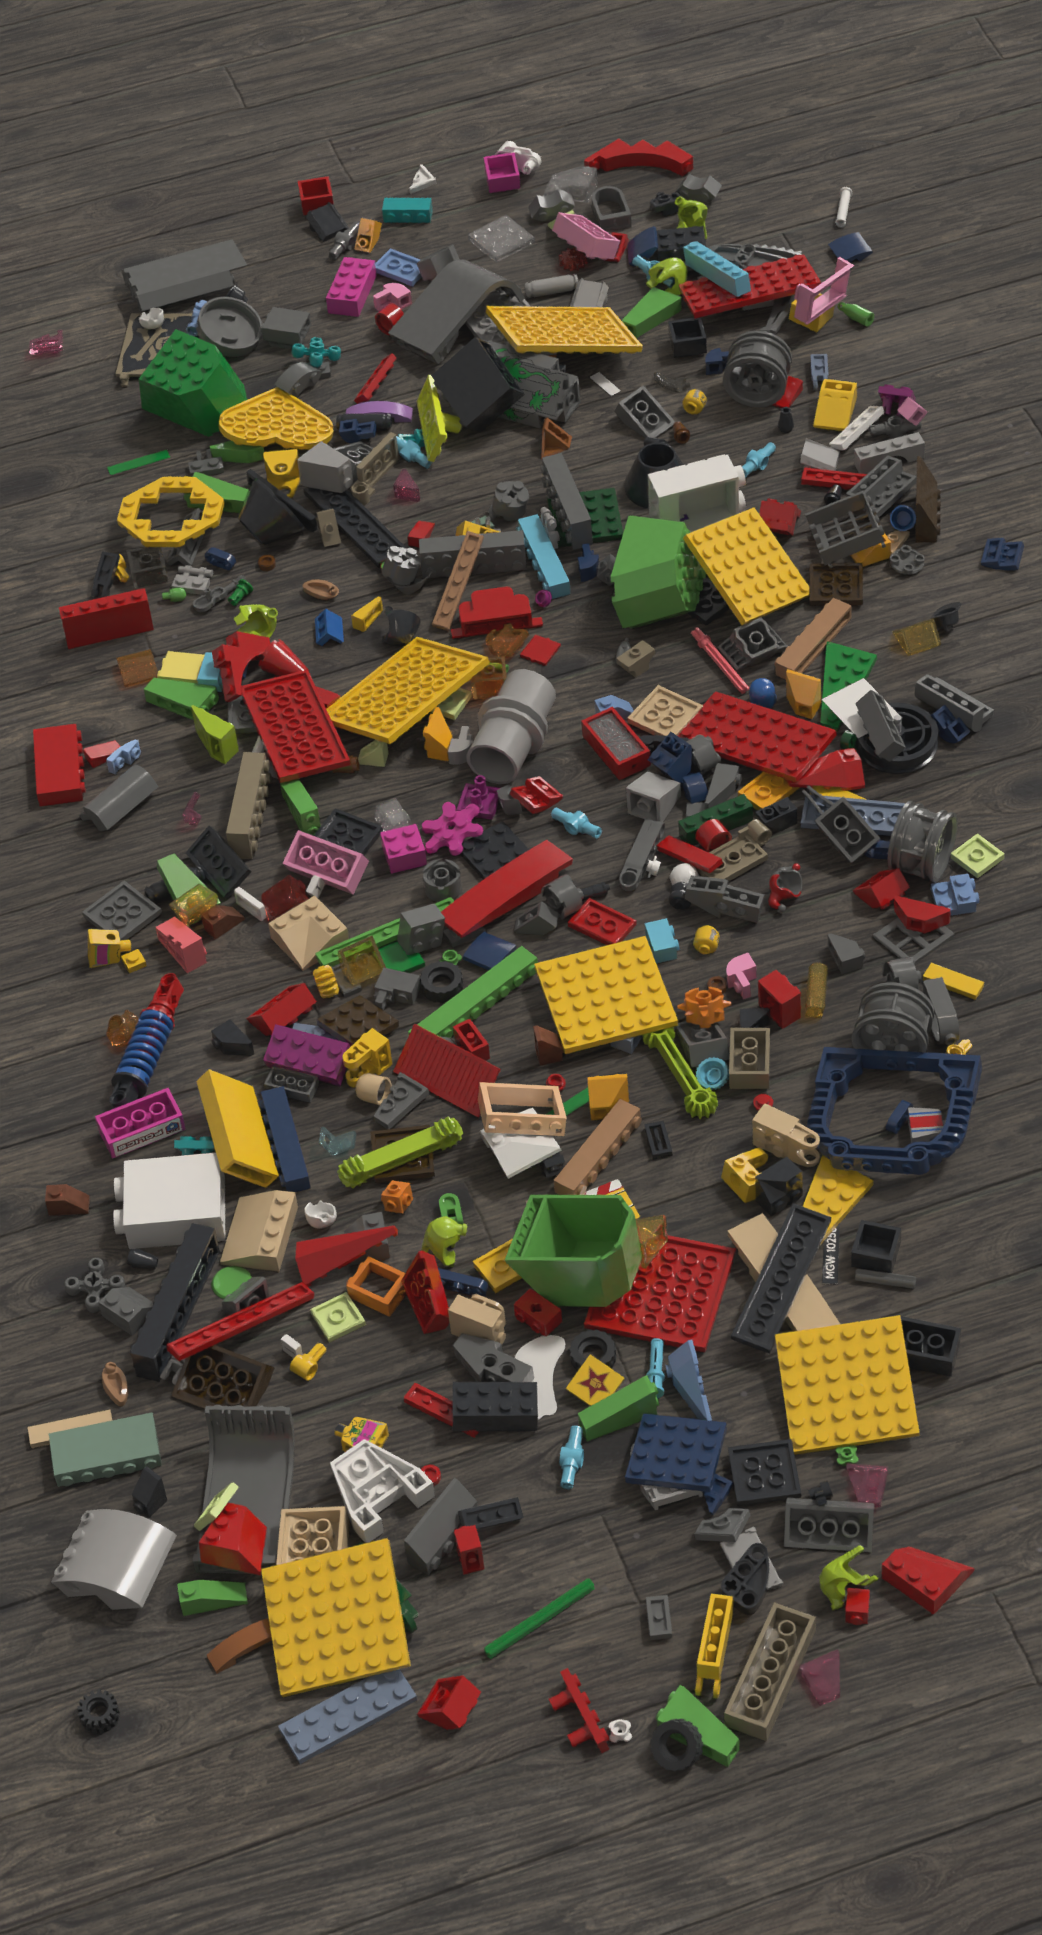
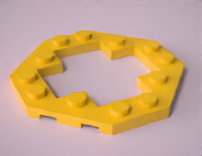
M161 477L123 498L117 522L121 528L127 529L132 537L138 538L145 547H181L185 544L186 540L190 538L195 539L204 534V530L219 526L224 508V498L196 477ZM160 493H191V504H205L201 520H184L181 531H150L151 520L136 519L141 503L158 504Z

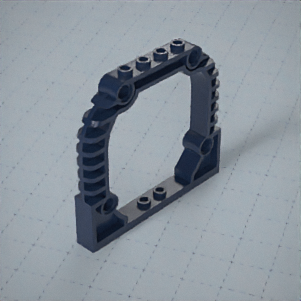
M824 1047L815 1080L816 1089L807 1121V1128L819 1135L820 1143L816 1148L823 1156L830 1159L833 1168L839 1170L907 1175L927 1173L930 1166L941 1163L942 1158L952 1156L955 1150L963 1144L972 1105H975L982 1073L981 1056ZM864 1068L939 1072L940 1079L945 1083L946 1097L950 1102L946 1122L941 1133L930 1142H913L905 1148L854 1145L846 1137L833 1136L829 1131V1126L837 1097L848 1092V1083L861 1075ZM809 1137L811 1143L816 1141L814 1138Z

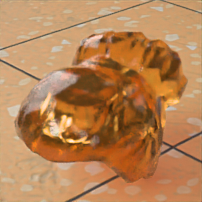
M125 1010L122 1015H114L109 1019L106 1035L113 1046L124 1047L129 1043L139 1020L134 1013Z

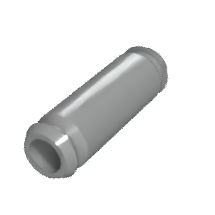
M573 274V276L564 275L535 280L530 283L527 282L525 283L526 296L528 298L530 296L540 297L572 291L576 289L578 277Z

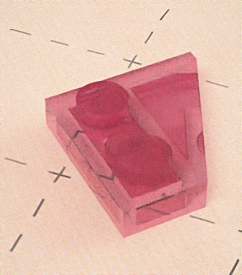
M58 330V334L52 337L47 334L30 340V354L40 355L48 352L57 353L63 351V331Z
M847 1463L846 1467L858 1502L874 1503V1507L881 1508L888 1476L887 1466Z
M838 1649L799 1666L802 1676L820 1706L840 1697Z

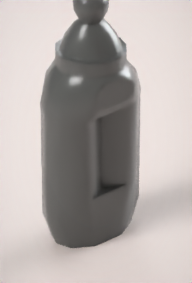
M625 638V641L619 645L616 658L631 649L628 638Z

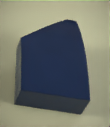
M717 1474L714 1476L711 1491L704 1492L710 1514L712 1515L719 1509L734 1485L732 1481Z

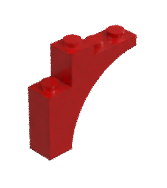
M236 631L226 638V645L222 644L212 651L214 668H219L221 672L225 701L232 702L242 696L241 681L243 671L249 661L263 660L265 658L263 653L270 645L269 637Z

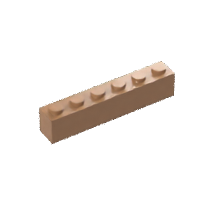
M835 598L825 604L823 610L795 638L791 646H788L782 656L776 659L774 664L776 675L786 679L787 669L803 673L826 648L827 641L831 642L850 621L851 605Z
M620 1099L554 1179L555 1193L559 1195H584L590 1183L596 1180L598 1173L606 1168L610 1158L618 1153L623 1142L628 1141L631 1132L640 1126L642 1121L640 1108Z

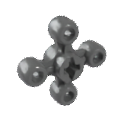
M95 1257L88 1262L90 1273L85 1276L83 1281L78 1280L76 1277H69L64 1283L65 1291L68 1295L75 1296L80 1291L88 1293L89 1296L85 1299V1306L90 1313L100 1311V1297L105 1294L106 1290L126 1287L125 1280L120 1275H113L110 1279H103L104 1262L100 1258Z

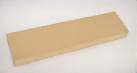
M111 1410L28 1427L31 1448L50 1445L49 1433L112 1421Z

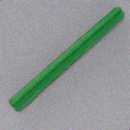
M589 1578L585 1579L485 1646L484 1652L487 1657L493 1658L594 1590L593 1582Z

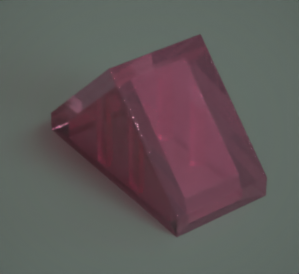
M406 468L402 469L393 485L395 498L419 502L418 486Z

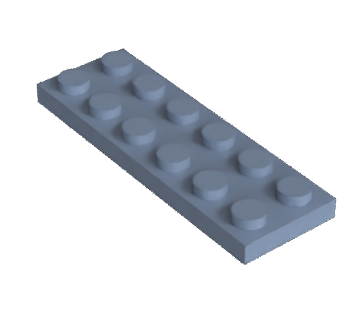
M810 795L823 812L828 810L813 795ZM824 796L825 798H827L829 801H831V802L834 803V804H835L839 799L842 798V797ZM805 797L801 828L819 829L815 820L821 814ZM845 798L877 835H892L898 815L905 803Z
M400 1669L365 1678L282 1723L278 1728L299 1764H302L417 1701V1695Z

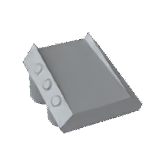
M582 278L577 283L570 307H602L608 301L607 291L609 287L605 282L586 281Z
M806 438L801 454V466L803 470L804 468L835 471L840 451Z

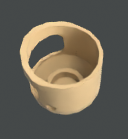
M370 1073L363 1074L356 1083V1095L363 1101L381 1105L382 1101L390 1093L391 1081L388 1077ZM384 1080L385 1091L382 1099L378 1101V1090Z

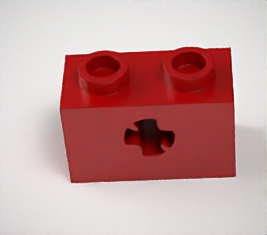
M471 1019L453 1026L454 1041L458 1047L485 1061L490 1059L489 1044Z
M531 1288L514 1303L517 1320L521 1323L525 1322L534 1332L540 1333L545 1337L562 1322L561 1309Z
M463 1526L454 1530L457 1553L463 1574L484 1570L482 1547L476 1526Z

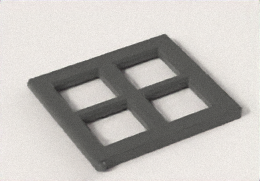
M898 917L874 933L873 937L899 959L909 957L900 948L913 940L923 948L912 956L916 964L952 939L955 933L946 926H942L936 929L942 936L932 943H928L920 936L922 932L906 929ZM898 928L908 937L894 945L885 936Z

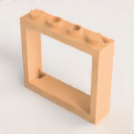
M480 1082L478 1104L486 1133L565 1135L567 1118L558 1086ZM491 1104L553 1107L555 1115L492 1112Z

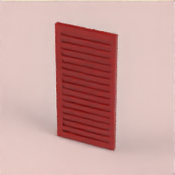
M414 1024L393 1072L405 1074L428 1088L430 1092L480 1117L481 1113L478 1104L480 1082L495 1083L501 1069L425 1028Z

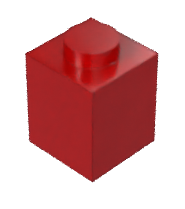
M847 1589L846 1623L854 1625L868 1624L870 1590Z

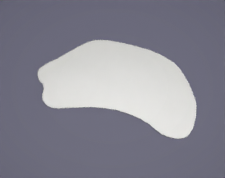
M547 1335L546 1337H538L522 1346L515 1356V1359L533 1367L534 1379L532 1382H537L538 1419L544 1415H553L557 1410L553 1391V1372L558 1358L565 1349V1340L559 1336Z

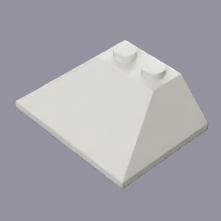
M533 1108L520 1112L522 1114H537ZM484 1129L480 1131L482 1140L488 1148H491L508 1179L561 1151L553 1136L486 1133Z

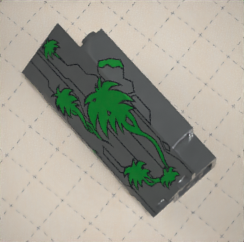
M487 341L492 345L525 394L499 418L541 428L546 418L566 423L581 403L578 376L561 372L558 358L531 351L518 353L511 346Z

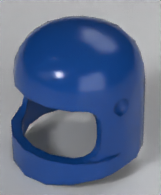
M900 505L892 511L890 521L895 529L907 531L914 527L916 514L911 507Z
M765 678L754 680L749 687L750 703L769 709L772 708L777 701L773 683Z

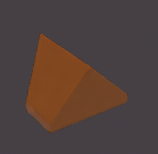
M549 418L545 419L542 430L541 460L543 457L568 450L572 440L571 435Z

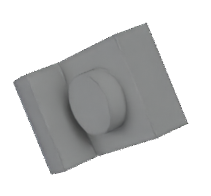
M462 726L459 739L451 738L448 750L449 764L456 765L467 762L466 755L473 743V735L470 734L468 726Z

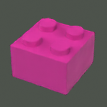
M515 152L483 157L489 193L520 188V175Z
M416 824L380 832L382 848L391 874L427 865L425 848Z

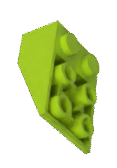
M192 705L191 709L196 733L210 756L226 764L239 751L235 727L230 722H226L218 716Z

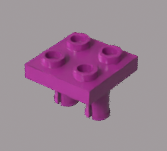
M888 384L879 386L878 394L882 400L881 407L884 409L882 415H885V412L887 416L891 415L892 402L899 403L898 408L907 397L916 402L913 391L908 387L898 389ZM897 412L896 416L902 417L903 415Z
M482 775L476 776L475 784H465L457 811L465 809L469 804H475L480 808L479 813L475 817L493 820L499 803L496 791L500 788L486 786L485 777Z

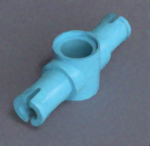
M639 255L632 262L633 265L639 267L647 274L648 281L650 280L649 269L659 263V261L648 262ZM671 277L662 283L671 288L675 284V278Z
M396 436L399 455L408 462H418L426 469L431 466L432 461H428L427 456L422 454L421 448L410 439L408 441L402 440Z
M769 442L763 449L758 451L751 450L748 453L746 464L742 466L745 478L752 471L757 469L764 470L766 468L769 456L776 451V446L773 443Z
M556 807L551 812L552 819L562 822L565 829L572 835L585 833L597 839L602 833L601 827L591 824L587 816L581 811H576L573 814L571 812H564Z
M571 1426L569 1440L565 1447L561 1448L560 1466H562L563 1470L560 1485L565 1489L573 1488L575 1472L578 1471V1468H582L584 1449L580 1445L583 1428L579 1426Z

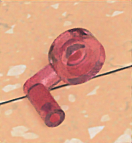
M197 792L193 793L182 814L184 821L192 826L194 824L197 825L202 818L199 813L193 810L201 796Z

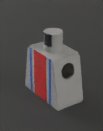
M908 1108L911 1143L930 1142L941 1133L946 1120H942L941 1110Z

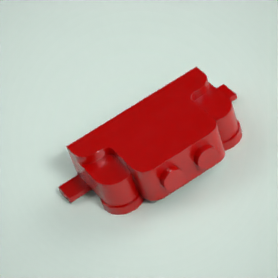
M510 587L474 591L471 594L472 602L466 601L459 605L461 628L451 629L453 639L543 626L542 617L532 618L529 599L526 595L517 594L514 596L513 589Z

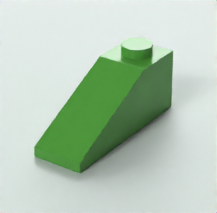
M233 441L210 446L212 458L222 457V461L252 463L264 460V448L261 446L237 445Z
M195 1580L177 1584L183 1616L248 1604L245 1583Z

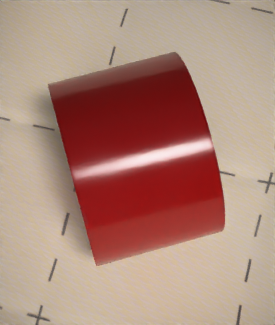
M390 303L375 315L376 325L383 333L389 335L388 332L404 313L397 305Z
M711 819L702 824L697 830L696 840L706 852H711L731 841L732 835L719 820Z

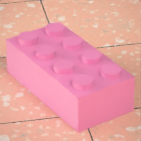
M558 213L552 231L558 234L559 238L567 240L568 244L576 246L578 251L586 253V256L591 259H595V257L602 260H607V258L614 259L620 243L618 239L582 215Z
M298 830L282 864L292 872L311 879L314 875L318 876L325 884L354 895L369 861L361 853Z

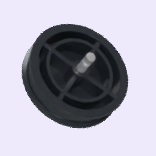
M888 703L899 714L894 716V723L906 748L891 761L879 758L875 753L874 745L869 740L870 736L868 733L860 738L857 737L858 753L865 763L881 772L904 774L919 770L926 766L937 752V724L927 711L918 706L908 703Z

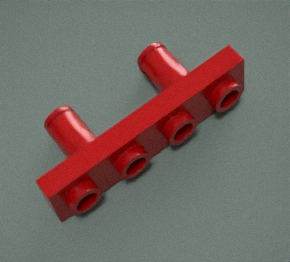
M568 1668L561 1671L560 1673L567 1685L566 1690L549 1698V1701L554 1711L572 1702L573 1704L576 1703L586 1722L584 1723L585 1726L567 1735L573 1748L592 1738V1740L595 1739L601 1753L610 1750L606 1743L610 1739L604 1727L599 1729L597 1725L600 1722L595 1710L590 1711L587 1706L591 1702L586 1692L581 1693L578 1689L582 1685L576 1673L571 1675Z

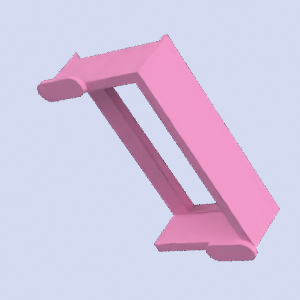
M839 257L835 274L816 288L811 289L804 284H798L794 298L797 300L794 317L805 324H809L847 296L846 290L850 268L854 265ZM831 286L830 290L814 300L815 296Z

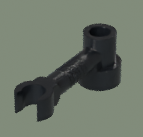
M828 1480L819 1483V1486L808 1489L811 1499L817 1500L819 1507L826 1505V1499L833 1497Z

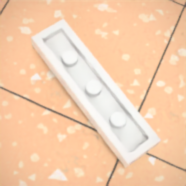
M869 406L829 443L830 447L840 451L846 450L853 441L857 440L864 431L869 429V425H872L884 413L883 407Z

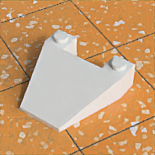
M365 1439L330 1462L353 1530L365 1543L371 1542L384 1533L382 1520L378 1513L403 1495H406L417 1508L435 1497L433 1482L420 1468Z

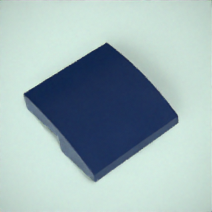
M653 226L640 232L627 243L628 259L631 266H635L632 262L637 255L649 259L658 249L656 227Z
M859 232L842 236L828 244L837 258L841 257L849 263L856 258L860 262L873 253Z
M1004 537L987 539L981 565L999 570H1018L1024 549L1023 541L1006 543Z
M483 932L469 946L463 955V960L490 970L516 950V945Z

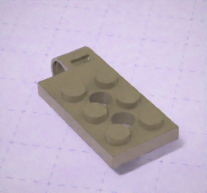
M390 432L356 466L358 480L352 485L351 490L352 495L363 506L369 503L370 497L375 493V489L372 487L399 460L396 434Z
M759 819L751 821L747 827L738 831V837L709 852L722 858L723 864L720 866H723V868H716L711 873L696 868L697 872L702 877L726 879L729 882L768 860V854L760 846L769 841L772 832ZM731 857H734V858H738V859H737V860H731L730 858H731Z

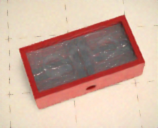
M613 706L581 721L582 736L619 780L651 766V763L648 761L650 750Z

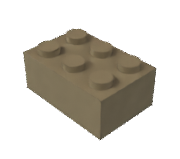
M730 1028V1089H769L770 1028Z

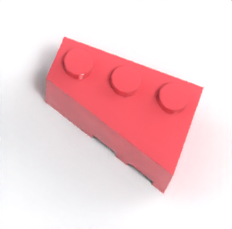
M176 917L156 927L158 940L187 974L207 963L205 957L207 952L203 946L202 938Z

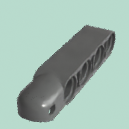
M645 819L620 874V887L624 891H634L638 887L640 880L644 878L649 860L652 861L657 850L656 845L660 843L665 831L664 822Z

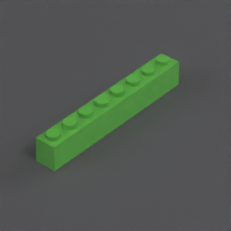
M523 946L519 947L417 1025L440 1037L451 1038L454 1035L453 1026L468 1019H471V1021L477 1019L484 1011L493 1007L497 1001L506 997L509 992L519 987L530 976L535 975L534 964L538 963L537 957Z

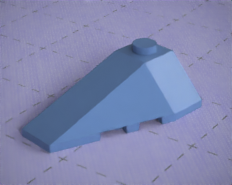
M688 1340L668 1356L669 1365H665L667 1377L672 1378L674 1387L698 1419L712 1421L707 1397L703 1395L702 1376H699L698 1359L693 1341Z

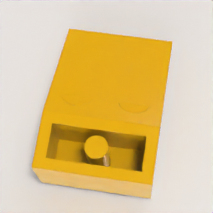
M830 379L823 380L815 414L814 428L843 431L849 426L857 400V383Z

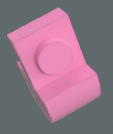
M402 284L383 285V291L373 295L374 307L377 311L382 310L390 303L397 305L401 310L412 305L411 291Z
M907 397L898 408V412L915 426L927 414V411L910 397Z
M749 953L733 958L726 968L728 989L734 987L735 991L740 993L743 999L751 997L750 983L748 981L757 978L756 965Z

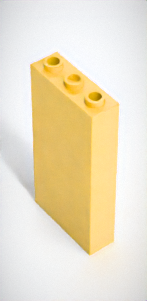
M208 1069L197 1080V1085L220 1169L222 1172L267 1188L279 1175L254 1088Z

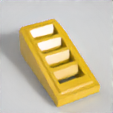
M381 597L375 598L351 616L353 628L362 632L366 631L383 611Z

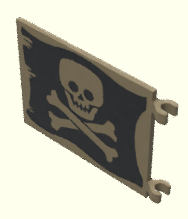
M131 313L116 370V377H120V380H122L121 387H128L129 377H140L175 329L187 333L186 328L189 323H192V314L164 313V321L159 328L146 329L139 322V317H141L142 313Z

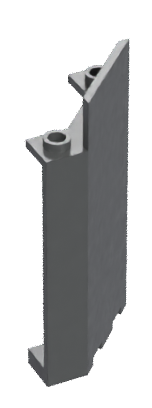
M231 239L125 268L121 272L126 287L129 286L132 299H136L139 312L143 313L151 308L225 288L230 289L234 286L235 280L229 270L244 267L247 264L235 242Z

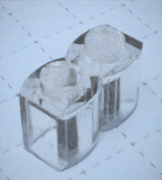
M396 798L375 806L376 812L374 817L378 823L381 822L384 831L411 825L408 814L402 809Z

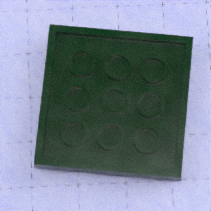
M615 488L579 492L591 518L593 543L622 539L623 529ZM547 497L548 508L556 519L557 527L555 531H558L560 541H557L558 547L571 546L566 541V532H562L561 521L557 520L556 510L552 509L551 499Z

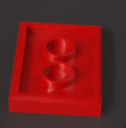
M591 898L568 921V927L605 945L622 942L637 925L635 919Z

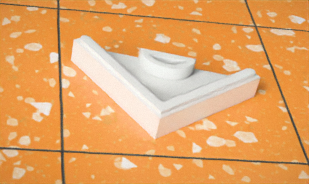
M420 165V169L413 179V184L409 188L410 194L436 184V179L423 165Z

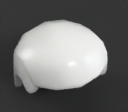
M151 308L148 314L143 312L141 317H139L140 324L146 329L159 328L164 321V313L160 308Z
M688 863L679 864L673 868L670 874V881L672 885L678 882L688 883L691 875L699 876L694 866Z
M319 1201L317 1205H312L309 1202L304 1208L307 1222L317 1229L330 1226L337 1217L336 1209L330 1203Z

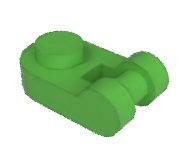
M452 1193L441 1196L439 1199L441 1217H448L449 1214L455 1213L456 1216L449 1218L458 1224H464L458 1197Z

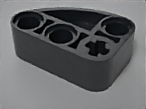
M752 1544L721 1583V1594L733 1596V1606L745 1615L754 1614L758 1610L767 1592L769 1556L764 1544ZM760 1552L764 1556L761 1559H755L752 1555ZM747 1569L750 1571V1574L742 1576L739 1574V1571ZM745 1599H752L754 1604L747 1606L743 1601Z

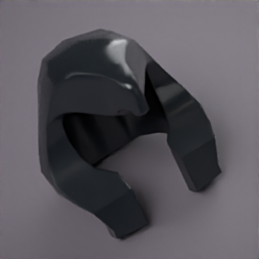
M390 606L385 607L384 613L389 620V632L382 636V642L394 647L406 646L417 633L421 623L420 618L410 611L393 610Z

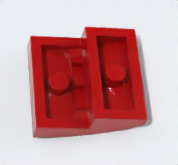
M540 776L526 779L525 785L511 788L510 795L514 799H518L520 804L532 814L550 808L563 798L561 793Z

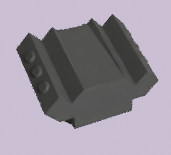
M760 617L735 628L731 636L721 643L718 649L736 670L742 671L747 666H753L771 658L776 653H782L788 646L771 626Z

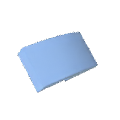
M135 739L124 744L106 759L109 772L115 774L123 767L124 763L131 765L140 756L141 750L138 740Z

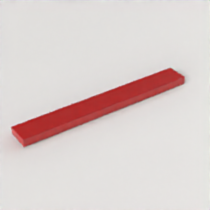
M301 1282L167 1344V1351L178 1361H181L314 1299V1292Z

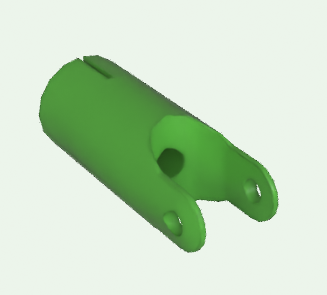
M843 302L838 304V309L843 311L849 318L865 326L872 324L875 316L874 313L856 304H845Z

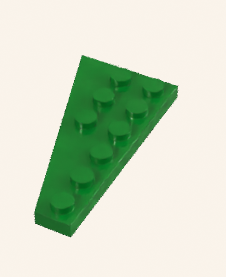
M827 641L822 699L863 678L866 680L877 661V655ZM822 700L820 725L838 732L843 721Z

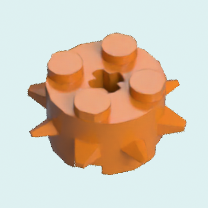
M708 987V990L699 991V988H694L685 993L684 1003L678 1005L677 1008L685 1011L684 1015L686 1016L687 1023L700 1025L701 1028H709L711 1024L724 1020V1008L730 1006L731 1002L723 1000L724 995H722V991L718 988Z

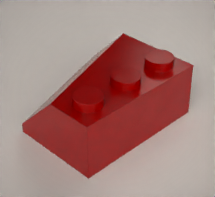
M422 1250L417 1253L401 1282L423 1333L427 1334L446 1329L450 1320L449 1306L435 1256Z
M228 1502L199 1541L201 1563L261 1576V1563L263 1562L267 1527L246 1506Z
M912 1547L896 1549L882 1563V1579L933 1615L975 1571V1568Z

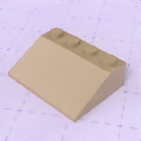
M274 1190L240 1197L220 1265L279 1272L298 1209L295 1192Z
M345 1506L281 1509L276 1565L348 1548L350 1520Z

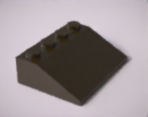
M917 456L916 542H937V535H940V525H937V523H940L941 513H937L941 509V501L937 500H941V489H937L936 479L921 456Z
M213 1345L185 1359L171 1396L204 1409L206 1406L214 1405L255 1407L266 1391L275 1368Z

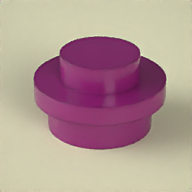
M541 590L535 596V601L540 607H547L552 599V595L548 590Z

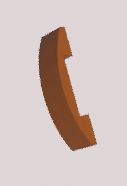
M269 1618L258 1621L234 1633L207 1654V1658L216 1674L235 1665V1659L272 1640Z

